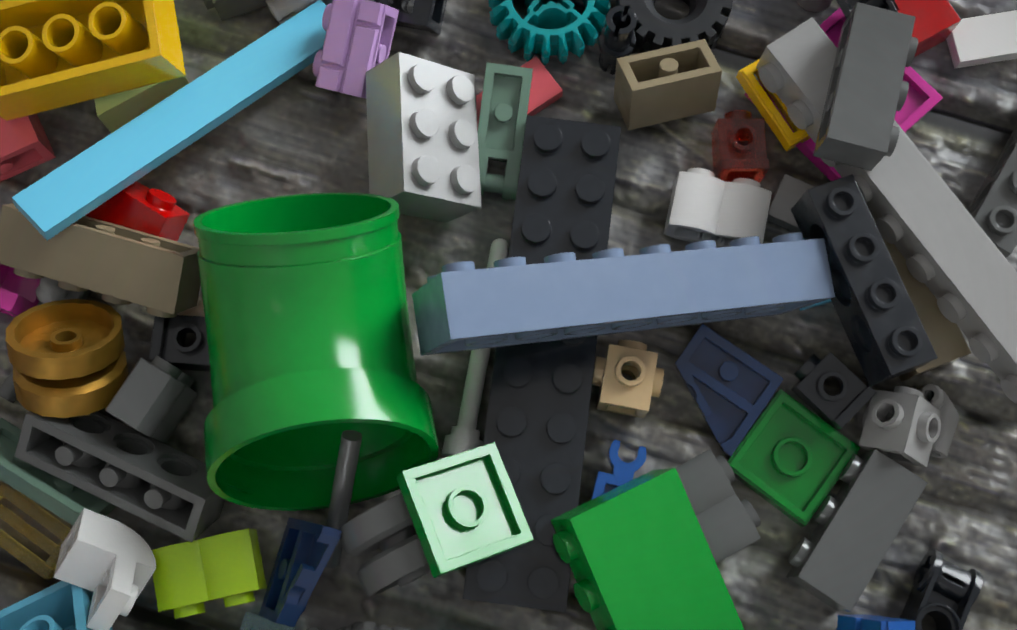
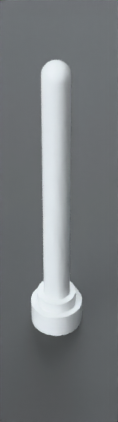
M498 238L492 242L487 268H494L493 262L508 258L509 244L505 239ZM491 348L471 350L457 426H452L450 435H445L441 454L443 457L483 446V441L479 440L480 431L476 430Z

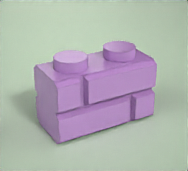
M333 0L332 3L328 4L322 17V26L326 31L323 50L320 49L316 53L313 61V74L317 77L315 86L366 99V72L389 58L399 10L368 0Z

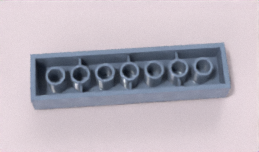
M796 232L772 238L773 243L764 244L760 243L759 236H750L730 241V247L717 248L715 240H705L687 244L685 251L671 252L670 244H658L640 249V255L624 256L622 248H612L597 251L592 254L593 259L576 260L575 253L565 252L546 256L543 258L544 263L527 265L525 257L500 259L493 262L494 268L475 269L473 261L446 264L442 266L441 273L428 277L427 283L412 294L421 356L781 315L835 297L824 238L803 240L802 233Z

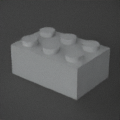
M397 52L366 72L369 194L380 195L397 201L400 214L445 223L482 208L475 75L402 52Z

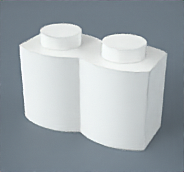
M690 168L687 172L679 171L673 184L664 234L693 243L715 240L716 247L718 248L730 247V241L750 236H759L760 243L763 244L772 192L761 188V184L753 179L736 178L733 182H725L716 178L712 171L704 168Z

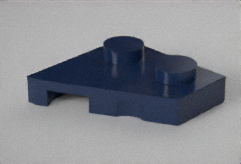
M704 324L699 327L674 364L719 446L728 456H732L784 380L777 373Z
M291 517L288 518L259 612L260 616L277 624L295 627L341 537V530Z

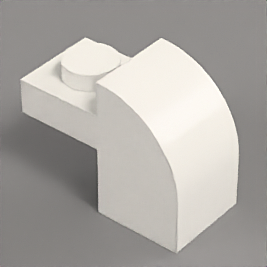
M84 508L61 545L53 578L92 591L93 596L86 627L93 630H110L119 615L126 617L131 611L136 599L156 570V560L149 545L134 530L119 521Z

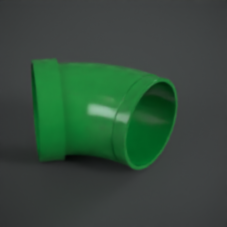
M363 193L295 194L225 205L202 213L194 219V233L198 237L199 242L197 256L213 397V409L208 414L204 423L206 473L210 489L219 497L238 505L265 510L301 511L329 508L341 434L345 430H355L362 434L350 504L377 498L400 489L396 479L398 474L404 470L437 460L439 452L431 400L425 389L417 383L407 304L401 233L398 231L400 213L397 201L380 195Z

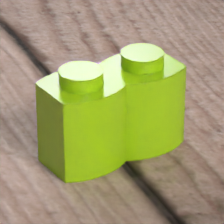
M247 528L194 540L192 543L188 541L152 550L156 560V570L152 575L158 612L173 610L175 619L205 613L204 603L223 598L225 608L254 602V591L267 588L257 529Z

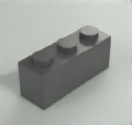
M856 2L842 25L813 156L872 171L884 156L890 157L892 155L900 132L899 127L893 126L896 111L899 112L902 109L909 89V83L902 81L905 67L911 65L918 46V38L912 37L915 16Z
M877 449L863 453L860 457L856 454L851 457L839 476V479L844 483L835 498L829 495L816 511L813 520L819 524L810 539L808 540L803 537L796 544L788 558V563L793 566L786 577L836 611L851 612L928 484Z

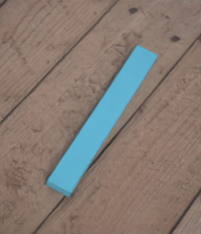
M318 0L13 196L14 206L48 241L312 64L316 53L320 49L323 50L326 31L322 26V17L327 5Z

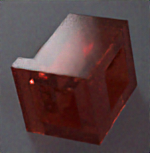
M748 110L729 111L724 115V118L717 119L711 132L713 173L716 178L725 182H733L736 178H748L760 183L770 168L769 159H767L764 118H752V113ZM736 141H748V145L742 146Z

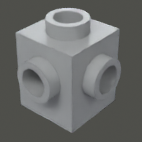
M895 386L893 392L874 390L877 393L871 398L870 405L863 414V431L859 446L868 452L877 449L897 463L927 467L932 445L940 435L941 411L924 399L925 394L914 388Z

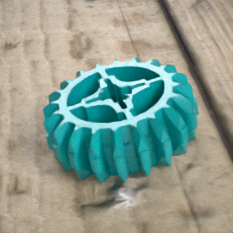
M488 0V6L492 9L489 12L490 23L492 26H497L496 36L499 41L508 40V49L511 54L523 48L524 59L527 62L533 58L534 54L541 55V62L544 66L549 63L550 56L557 55L558 60L564 64L568 58V51L580 58L584 54L585 45L593 47L597 43L598 33H601L602 29L606 26V15L610 11L609 0H582L585 7L582 15L574 9L575 4L570 0H524V5L528 9L527 16L522 19L513 6L514 0Z

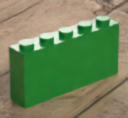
M676 468L652 470L551 519L556 532L553 535L556 551L565 563H569L577 582L574 584L575 596L584 611L590 613L597 630H744Z

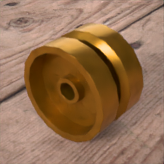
M82 299L51 301L26 310L16 316L6 328V345L9 361L13 365V382L16 398L26 410L40 416L69 418L88 415L104 409L109 405L129 375L126 352L124 351L125 343L121 315L109 305L94 300Z

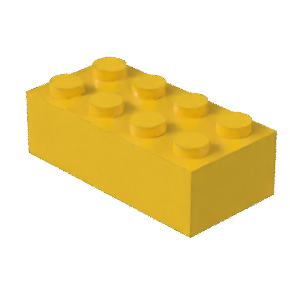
M174 0L0 1V117L6 121L186 76Z

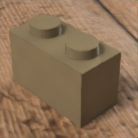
M705 39L617 58L613 98L628 131L715 111L722 69Z

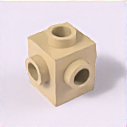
M620 340L618 345L609 344L605 358L596 356L592 385L599 386L596 409L644 418L649 412L651 396L659 398L662 389L664 369L656 367L658 353L647 351L646 344L632 340ZM622 373L630 375L633 380L630 381L625 379L622 376Z

